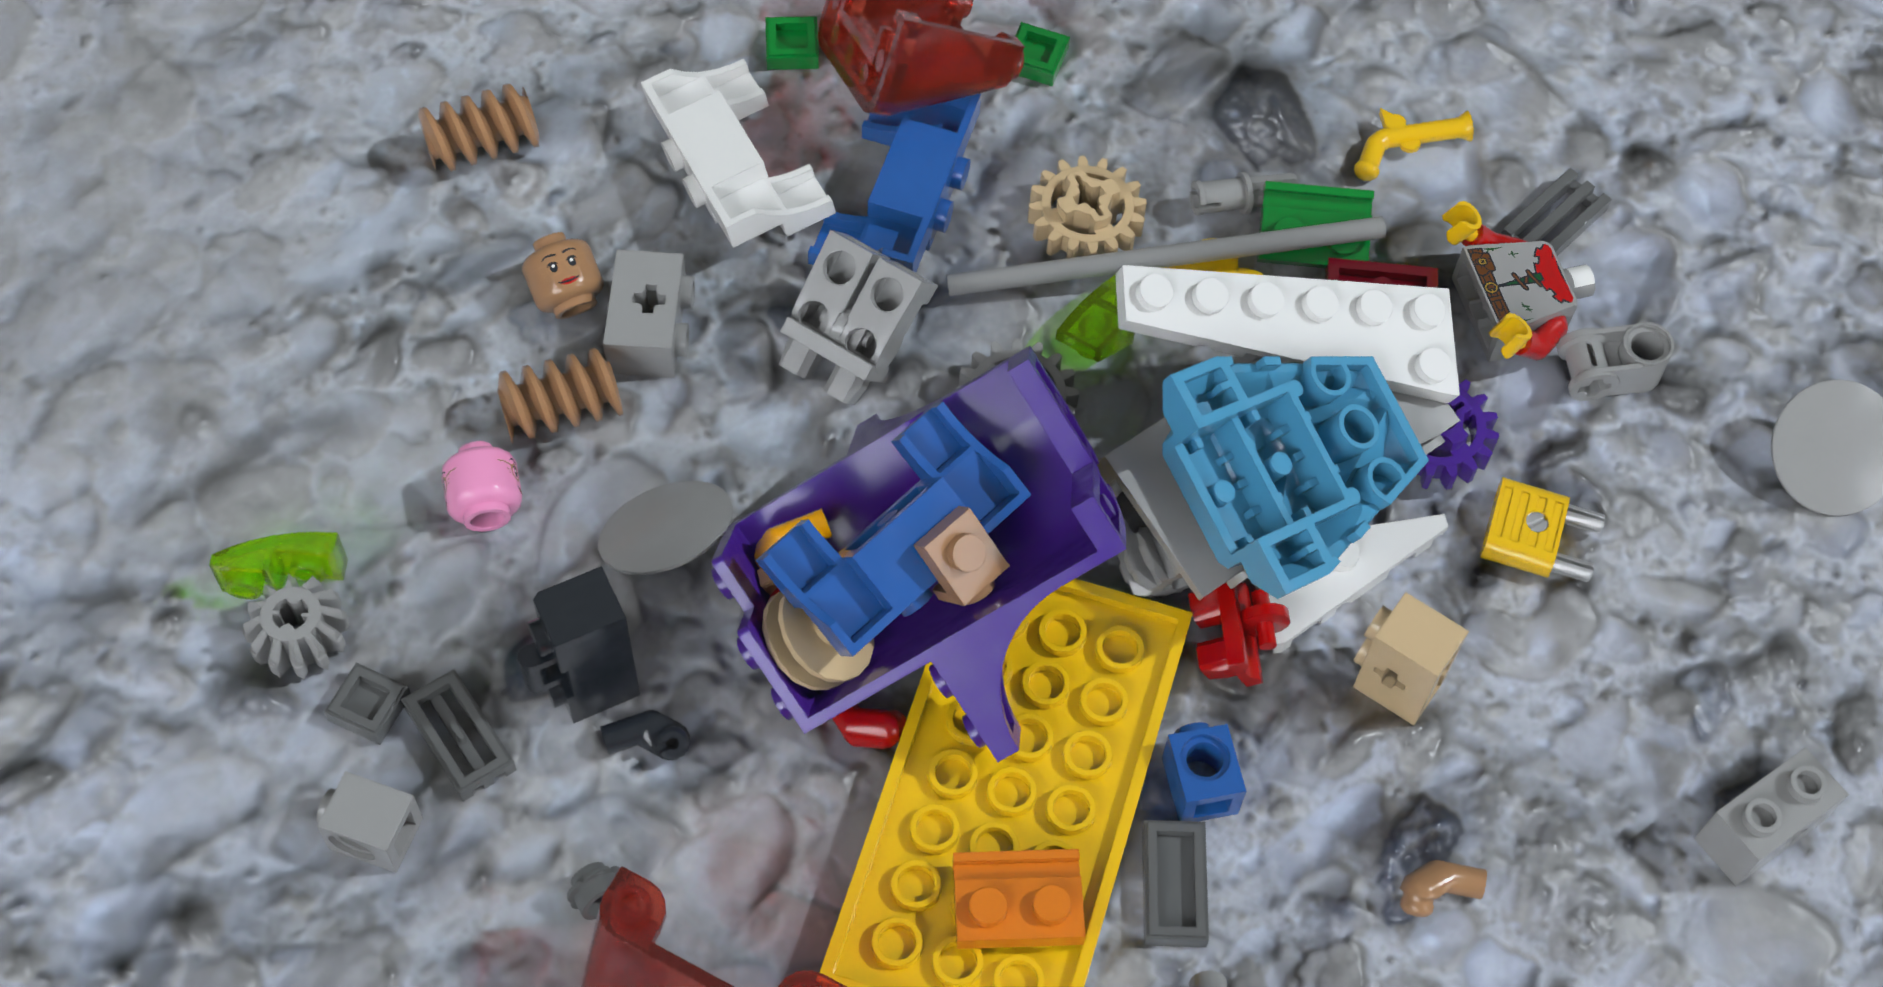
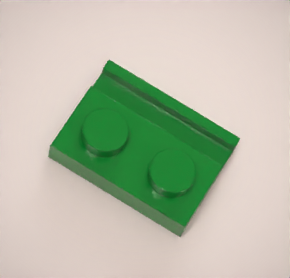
M1265 181L1263 185V204L1259 233L1372 218L1374 191ZM1370 240L1257 255V262L1326 268L1328 258L1369 261Z

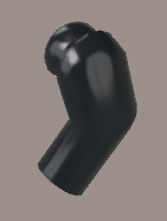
M647 710L600 726L609 755L639 746L662 759L676 760L685 755L691 743L690 734L685 726L656 710Z

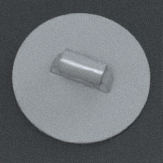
M1826 380L1804 388L1784 406L1773 429L1771 456L1775 473L1781 485L1796 502L1820 514L1841 516L1863 511L1883 498V397L1873 389L1850 380Z
M680 481L648 490L620 507L606 522L598 540L600 556L605 564L613 570L630 575L656 574L687 564L712 548L724 535L733 516L731 499L719 486L703 481Z

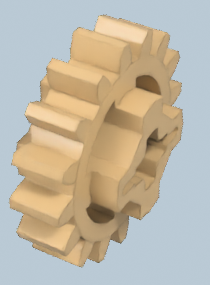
M1079 156L1077 166L1072 168L1063 159L1059 160L1057 174L1055 175L1050 171L1043 170L1041 172L1040 185H1032L1027 219L1028 223L1034 224V240L1042 241L1048 239L1046 253L1052 256L1063 250L1066 252V258L1118 252V248L1123 251L1133 250L1135 237H1141L1143 233L1147 204L1146 199L1139 197L1141 187L1139 181L1125 183L1127 169L1121 167L1112 173L1107 170L1108 162L1105 158H1101L1096 167L1089 166L1085 156ZM1057 199L1056 208L1052 209L1051 206ZM1122 213L1121 220L1113 227L1112 224L1116 223L1117 215Z

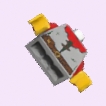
M1466 201L1458 202L1442 215L1443 221L1453 226L1446 232L1448 242L1452 245L1462 243L1465 246L1462 248L1451 278L1488 363L1502 358L1509 359L1514 354L1536 361L1544 359L1557 346L1560 338L1567 334L1569 323L1577 308V299L1593 296L1595 292V278L1591 268L1584 264L1563 269L1553 246L1548 242H1528L1494 232L1482 224L1481 216L1472 204Z

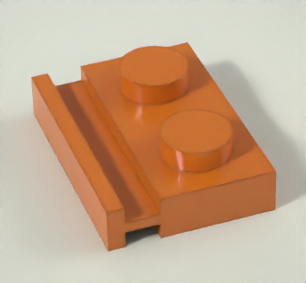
M1079 849L954 852L952 865L956 949L1084 945L1086 936Z

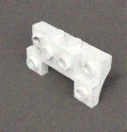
M744 58L730 65L702 72H684L668 69L641 82L647 101L669 138L661 142L669 163L675 172L684 168L688 176L682 178V181L696 208L703 205L707 207L715 223H719L733 248L779 225L788 237L836 213L832 199L829 195L825 194L815 178L810 164L782 175L768 177L762 158L739 120L769 106L764 90L759 88Z

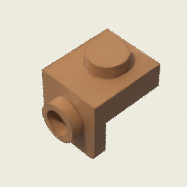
M958 506L913 545L939 582L932 589L938 599L962 606L976 603L985 598L994 589L996 584L994 580L1010 567L969 507Z

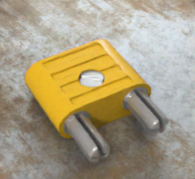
M1502 477L1493 501L1480 558L1546 578L1549 577L1551 572L1588 582L1593 575V563L1558 553L1564 524L1598 534L1604 527L1605 515L1570 505V497Z

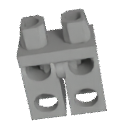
M830 230L796 300L792 315L787 317L780 330L781 333L790 338L785 345L779 365L797 376L811 379L822 357L830 360L836 366L823 390L843 403L855 404L867 389L870 381H883L889 370L888 365L898 353L904 336L922 304L927 305L938 285L900 263L890 260L886 255L854 237Z

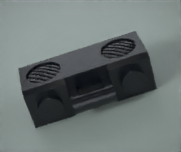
M602 566L539 591L533 599L537 618L527 622L534 643L524 646L518 653V661L526 688L533 693L547 691L554 708L565 704L573 723L640 696L627 619Z

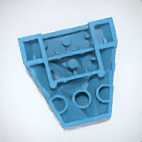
M1216 356L1170 374L1163 380V415L1171 428L1162 444L1164 460L1218 563L1228 569L1243 565L1251 583L1276 599L1284 597L1330 574L1341 562L1338 558L1349 545L1361 539L1371 528L1369 523L1377 513L1391 505L1429 461L1373 356H1311L1303 363H1281L1280 356H1264L1256 363H1233L1232 356Z

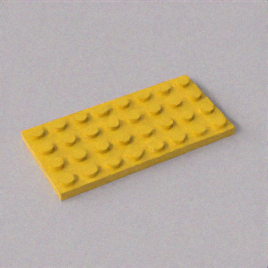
M1076 578L1046 596L1030 611L1016 630L1003 661V680L1007 699L1021 727L1019 751L997 762L987 745L979 748L972 741L962 720V716L966 713L954 695L946 698L939 691L929 671V666L933 663H927L816 981L817 987H1084L1193 612ZM1079 849L1086 936L1084 945L956 949L952 865L954 852Z

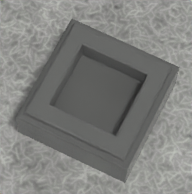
M356 662L324 713L328 721L381 745L404 708L401 699L411 694L408 686Z

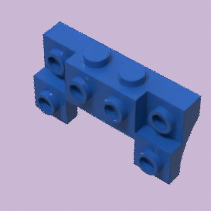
M952 85L926 92L901 91L879 86L876 91V101L868 120H864L862 124V138L891 147L868 199L867 216H854L836 212L823 219L824 223L816 242L808 250V264L814 265L830 230L848 234L886 255L890 260L896 261L917 272L925 250L929 251L936 232L945 233L949 226L954 208V201L950 200L953 190L962 191L966 183L971 160L964 158L963 154L980 114L981 94Z
M943 401L934 403L891 441L920 478V481L839 553L807 519L797 523L756 559V562L794 608H802L840 656L853 657L900 614L904 617L909 616L929 601L933 595L929 587L937 579L913 545L958 506L969 507L987 534H989L1031 496V493L1010 466L984 447L959 422Z

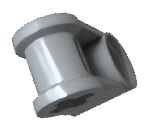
M1640 322L1632 325L1607 328H1582L1566 334L1560 338L1557 344L1558 355L1563 360H1566L1571 376V381L1568 384L1569 394L1573 399L1579 401H1591L1605 396L1629 393H1645L1653 390L1659 384L1674 350V340L1670 333L1661 325L1653 322ZM1637 355L1645 357L1648 360L1641 359Z

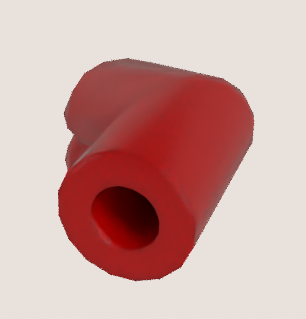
M858 704L832 718L842 736L850 745L879 749L891 748L896 743H899L907 720L905 715L897 710L860 708Z

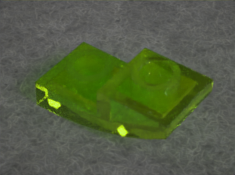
M1115 275L1089 294L1070 313L1056 331L1055 339L1076 350L1082 357L1096 362H1100L1133 344L1134 332L1118 328Z
M297 532L267 536L228 547L212 554L209 566L222 592H227L231 596L240 599L253 600L264 595V583L274 587L276 590L282 589L285 576L288 574L301 582H306L312 576L320 582L324 581V579L344 580L348 558L338 532Z

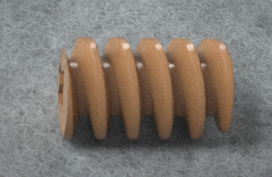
M504 84L502 86L501 102L497 100L491 90H482L480 108L477 107L470 96H461L460 113L458 114L449 102H440L439 119L437 120L428 108H419V122L435 170L436 160L441 158L451 172L455 171L457 154L461 152L472 166L476 165L478 148L482 146L492 160L497 159L500 141H504L513 154L518 153L519 136L525 135L534 148L539 147V132L524 87H522V96H520L511 84Z
M596 348L589 349L587 367H583L573 353L566 356L564 373L560 372L551 359L544 361L543 375L540 379L529 365L522 366L520 384L517 385L506 370L499 373L497 392L512 444L514 442L515 426L520 425L528 438L533 439L536 438L538 420H543L553 434L558 432L561 414L566 415L574 428L580 427L582 409L584 408L589 410L597 422L603 421L604 403L609 402L619 416L624 414L611 364L609 361H605Z

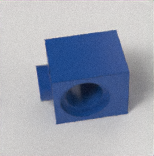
M1196 722L1178 728L1174 734H1169L1163 751L1162 762L1178 821L1199 822L1238 814L1247 791L1228 724L1209 727L1207 723ZM1195 761L1205 762L1215 770L1216 774L1210 777L1199 776L1190 770L1188 764Z

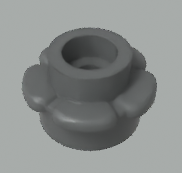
M594 862L581 868L572 877V887L567 893V900L570 902L571 907L579 909L582 916L587 920L598 919L613 912L624 902L628 894L627 889L622 883L624 878L623 870L618 866L609 868L602 862Z

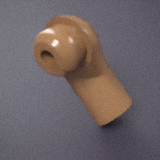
M1441 860L1429 861L1404 877L1400 889L1403 891L1400 907L1409 915L1427 917L1433 913L1434 899L1440 898L1445 893L1481 900L1485 892L1487 870Z

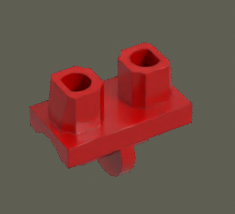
M1225 582L1201 600H1198L1195 594L1190 592L1188 594L1190 609L1193 612L1194 622L1199 628L1203 629L1222 624L1223 637L1197 643L1196 651L1201 672L1209 680L1237 676L1246 687L1262 684L1263 677L1256 636H1258L1259 648L1261 650L1276 648L1275 633L1283 631L1291 623L1288 608L1282 604L1270 603L1269 594L1262 589L1251 593L1253 605L1251 606L1249 587L1242 582L1232 589Z

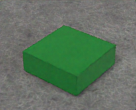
M817 16L765 17L767 70L819 69Z
M1021 22L1004 60L1003 72L1053 87L1069 49L1070 36Z

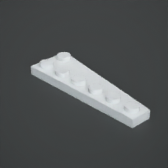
M1122 265L1115 274L1118 328L1121 330L1192 346L1203 345L1210 347L1214 351L1243 357L1246 353L1262 357L1280 356L1281 363H1303L1311 356H1373L1391 391L1443 403H1450L1460 395L1448 288Z

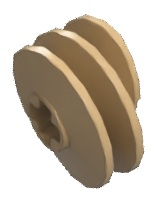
M781 592L772 596L763 610L762 630L767 649L778 668L794 683L810 690H830L859 676L870 663L874 649V638L853 657L840 656L802 608H794Z

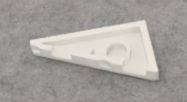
M1445 514L1370 525L1371 528L1358 541L1351 543L1338 558L1341 562L1330 574L1279 599L1269 594L1270 603L1282 604L1288 608L1291 622L1286 629L1275 633L1277 646L1272 649L1273 654L1283 652L1290 647L1293 639L1318 622L1321 625L1335 615L1338 607L1345 603H1352L1386 579L1390 570L1411 555L1415 558L1428 549L1433 540L1443 535L1448 529Z

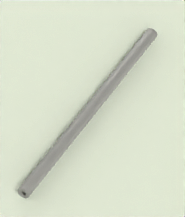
M1383 216L947 274L949 296L1113 275L1117 273L1122 265L1165 268L1381 239L1386 237V226Z

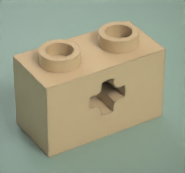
M1405 592L1393 611L1383 605L1364 634L1367 639L1354 658V662L1360 665L1361 669L1353 687L1414 726L1443 684L1469 631Z

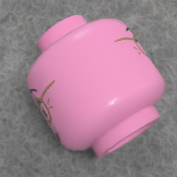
M475 441L460 447L458 453L452 455L444 463L441 478L447 511L453 520L464 524L467 529L478 532L499 529L505 526L511 520V516L521 507L522 491L517 463L508 451L499 447H493L485 441Z

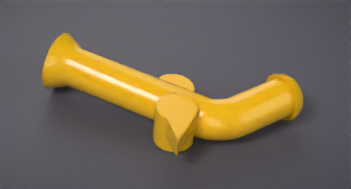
M1380 108L1379 117L1383 129L1374 132L1368 137L1360 159L1354 165V173L1363 181L1375 180L1380 173L1379 166L1384 152L1389 148L1400 147L1404 152L1414 153L1419 150L1420 145L1423 143L1457 138L1471 142L1473 140L1474 127L1470 112L1467 110L1455 118L1406 125V120L1403 116L1392 114Z

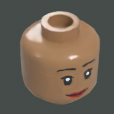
M563 232L552 233L533 243L535 251L525 259L522 265V272L538 309L544 313H554L557 319H566L584 313L596 306L598 303L596 296L602 291L604 280L587 242L582 239H566Z

